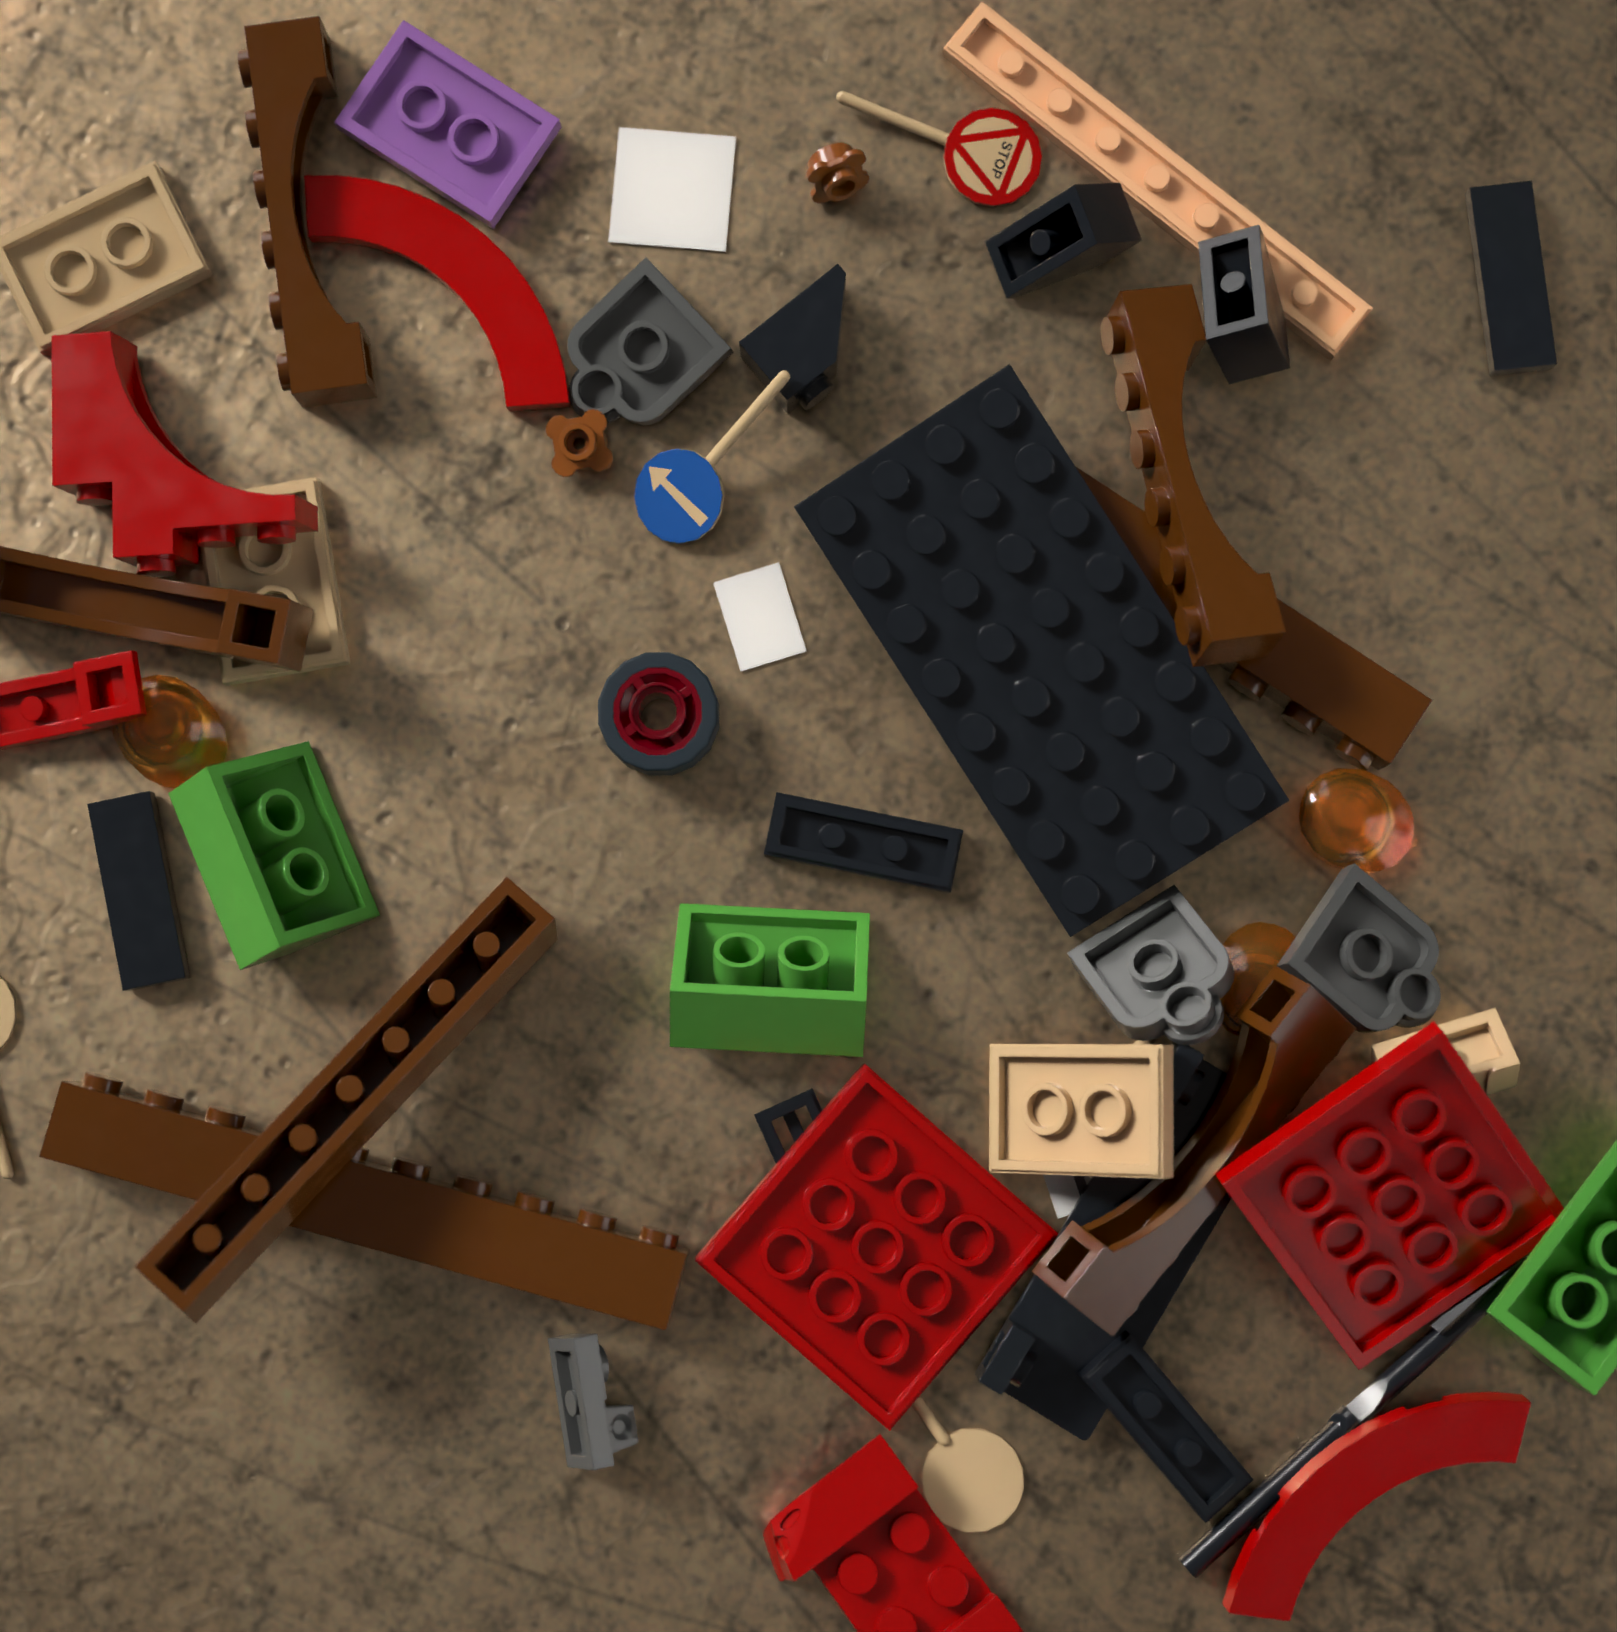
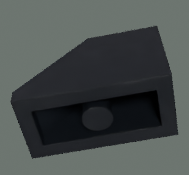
M1098 183L1074 184L986 240L985 244L1006 299L1095 269L1142 241L1121 184Z
M1260 225L1198 242L1206 341L1229 385L1289 369L1290 359L1286 319Z
M836 264L739 341L741 358L765 387L770 384L779 372L783 370L789 372V381L774 397L787 414L799 405H802L805 410L814 407L834 388L831 380L837 374L846 291V273L839 264Z

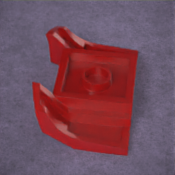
M881 1434L877 1435L793 1500L769 1521L763 1531L764 1541L779 1581H795L812 1569L856 1632H1023L1000 1598L991 1592L917 1489L919 1486Z

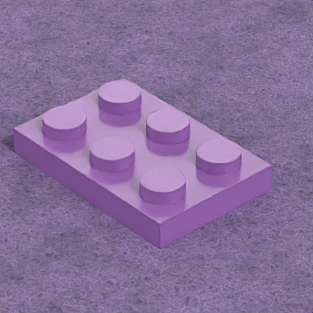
M404 20L334 121L340 132L492 229H494L562 128L560 119Z

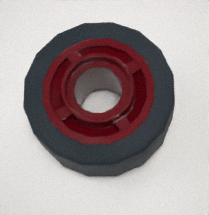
M647 652L624 661L607 678L598 699V725L608 748L627 767L649 776L675 775L695 766L711 750L719 730V702L709 678L692 661L670 652ZM656 699H666L676 706L677 715L674 722L663 730H652L647 728L642 722V713L645 706Z

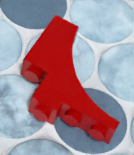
M112 331L51 336L52 486L75 495L76 502L81 505H112L113 558L137 567V574L166 577L176 574V566L199 564L198 546L207 548L233 547L236 545L235 537L257 536V541L260 543L288 544L296 542V533L318 532V506L297 495H270L248 492L223 485L207 476L184 456L169 438L150 405L141 378L136 345Z

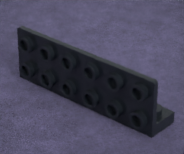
M1172 1042L1174 1158L1195 1132L1210 1109L1227 1073L1202 1059L1204 1054L1191 1046ZM1092 1176L1051 1246L1072 1220L1078 1225L1083 1226L1102 1217L1130 1199L1154 1178ZM1228 1192L1224 1195L1215 1211L1205 1219L1180 1251L1174 1263L1164 1271L1139 1303L1136 1311L1126 1319L1113 1337L1065 1300L1037 1275L1033 1274L977 1368L975 1375L978 1381L1001 1396L1005 1392L1079 1439L1088 1440L1107 1408L1077 1373L1125 1330L1135 1338L1142 1348L1144 1347L1232 1197Z

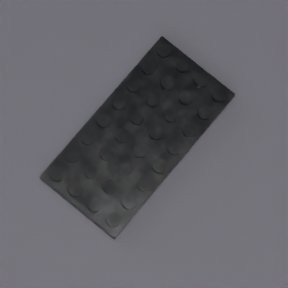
M1010 364L794 506L1070 937L1290 801L1204 666H1192L1187 645L1183 646L1178 640L1174 619Z

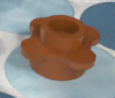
M847 143L829 144L816 151L808 161V170L806 172L808 181L814 184V188L810 192L812 200L815 203H826L830 200L841 201L862 189L870 179L868 172L863 170L862 167L866 162L864 152L860 149H853Z
M589 409L581 417L567 419L562 415H556L548 421L546 434L553 440L555 456L551 461V466L555 473L562 477H571L576 470L586 471L594 469L602 472L610 467L613 461V453L608 449V440L604 432L608 426V421L603 413L595 409ZM579 437L585 440V446L582 449H576L574 446L575 439Z

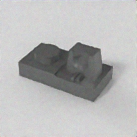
M571 1333L548 1338L567 1467L597 1470L614 1466L613 1453L638 1444L639 1440L633 1405H605V1400L607 1399L605 1382L609 1377V1363L603 1347L599 1345L597 1334Z

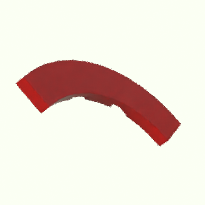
M304 175L307 233L311 242H338L361 245L389 254L391 252L421 266L455 294L479 322L496 356L504 386L506 407L509 412L571 407L567 375L559 345L543 307L516 266L483 232L457 213L432 199L399 186L366 178L341 175Z
M1472 1392L1443 1396L1441 1401L1430 1402L1408 1410L1404 1406L1393 1409L1361 1424L1332 1442L1308 1461L1283 1486L1278 1493L1281 1497L1265 1517L1259 1529L1253 1528L1231 1572L1222 1604L1229 1614L1290 1622L1298 1595L1307 1575L1325 1547L1354 1515L1397 1485L1428 1472L1466 1463L1501 1462L1516 1464L1531 1402L1524 1395L1515 1393Z

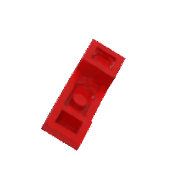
M130 650L73 662V668L0 683V750L79 735L146 715L137 651Z

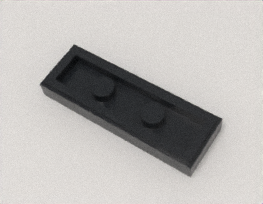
M1532 181L1470 187L1465 193L1489 376L1552 369L1557 365Z
M146 791L87 804L123 991H132L190 978L155 793Z
M776 792L764 856L951 893L963 830Z
M1126 1330L1077 1373L1205 1523L1254 1480L1135 1338Z

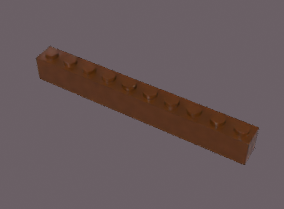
M85 1072L82 1082L61 1081L39 1157L197 1201L261 1135L262 1131L244 1127L246 1118L244 1114L208 1106L206 1116L183 1110L182 1107L185 1099L182 1097L147 1089L144 1099L121 1093L123 1085L121 1080ZM364 1147L351 1158L288 1225L662 1330H667L670 1325L690 1249L677 1246L678 1234L642 1225L640 1235L615 1229L616 1217L597 1211L580 1208L578 1217L574 1218L552 1212L555 1201L539 1195L518 1191L515 1201L490 1195L493 1184L474 1177L456 1174L454 1182L451 1184L429 1178L431 1166L416 1161L394 1157L391 1167L367 1161L369 1149Z

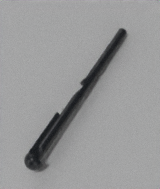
M1530 1253L1454 1304L1431 1325L1432 1328L1347 1406L1342 1405L1330 1417L1325 1426L1178 1558L1185 1568L1195 1578L1203 1573L1272 1510L1281 1498L1278 1495L1279 1491L1308 1461L1338 1438L1371 1420L1486 1316L1488 1308Z

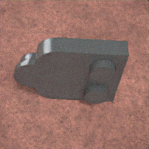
M645 257L572 328L568 337V353L578 370L570 381L569 400L574 411L580 417L587 410L595 409L606 416L608 423L623 416L629 422L637 425H652L664 419L734 351Z
M1351 864L1341 869L1277 964V967L1314 987L1356 1027L1355 1031L1362 1033L1387 1030L1395 1025L1403 1028L1423 1025L1432 1018L1440 1003V987L1435 977L1431 974L1439 956L1438 941L1433 930L1356 864Z
M1172 885L1067 953L1082 979L1119 1029L1129 1038L1148 1041L1165 1035L1169 1040L1177 1044L1195 1045L1211 1038L1222 1025L1224 1009L1220 999L1230 990L1233 984V965L1224 946L1175 885Z

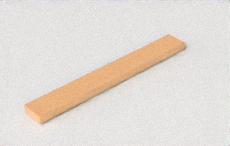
M984 2L979 4L943 48L942 56L1015 114L1027 121L1029 125L1103 183H1120L1127 202L1197 257H1199L1198 242L1259 224L1264 235L1284 311L1286 327L1331 361L1372 311L1373 307Z

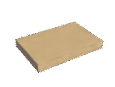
M156 160L0 236V271L40 353L45 357L52 355L51 336L99 332L213 276L209 264Z
M317 477L245 489L244 491L270 495H297L318 506V532L296 533V542L288 544L260 543L257 541V536L235 537L236 545L233 547H200L206 585L289 599L313 609V615L301 672L218 656L222 683L229 686L351 664L321 481Z
M990 1044L989 1173L1173 1178V1045Z

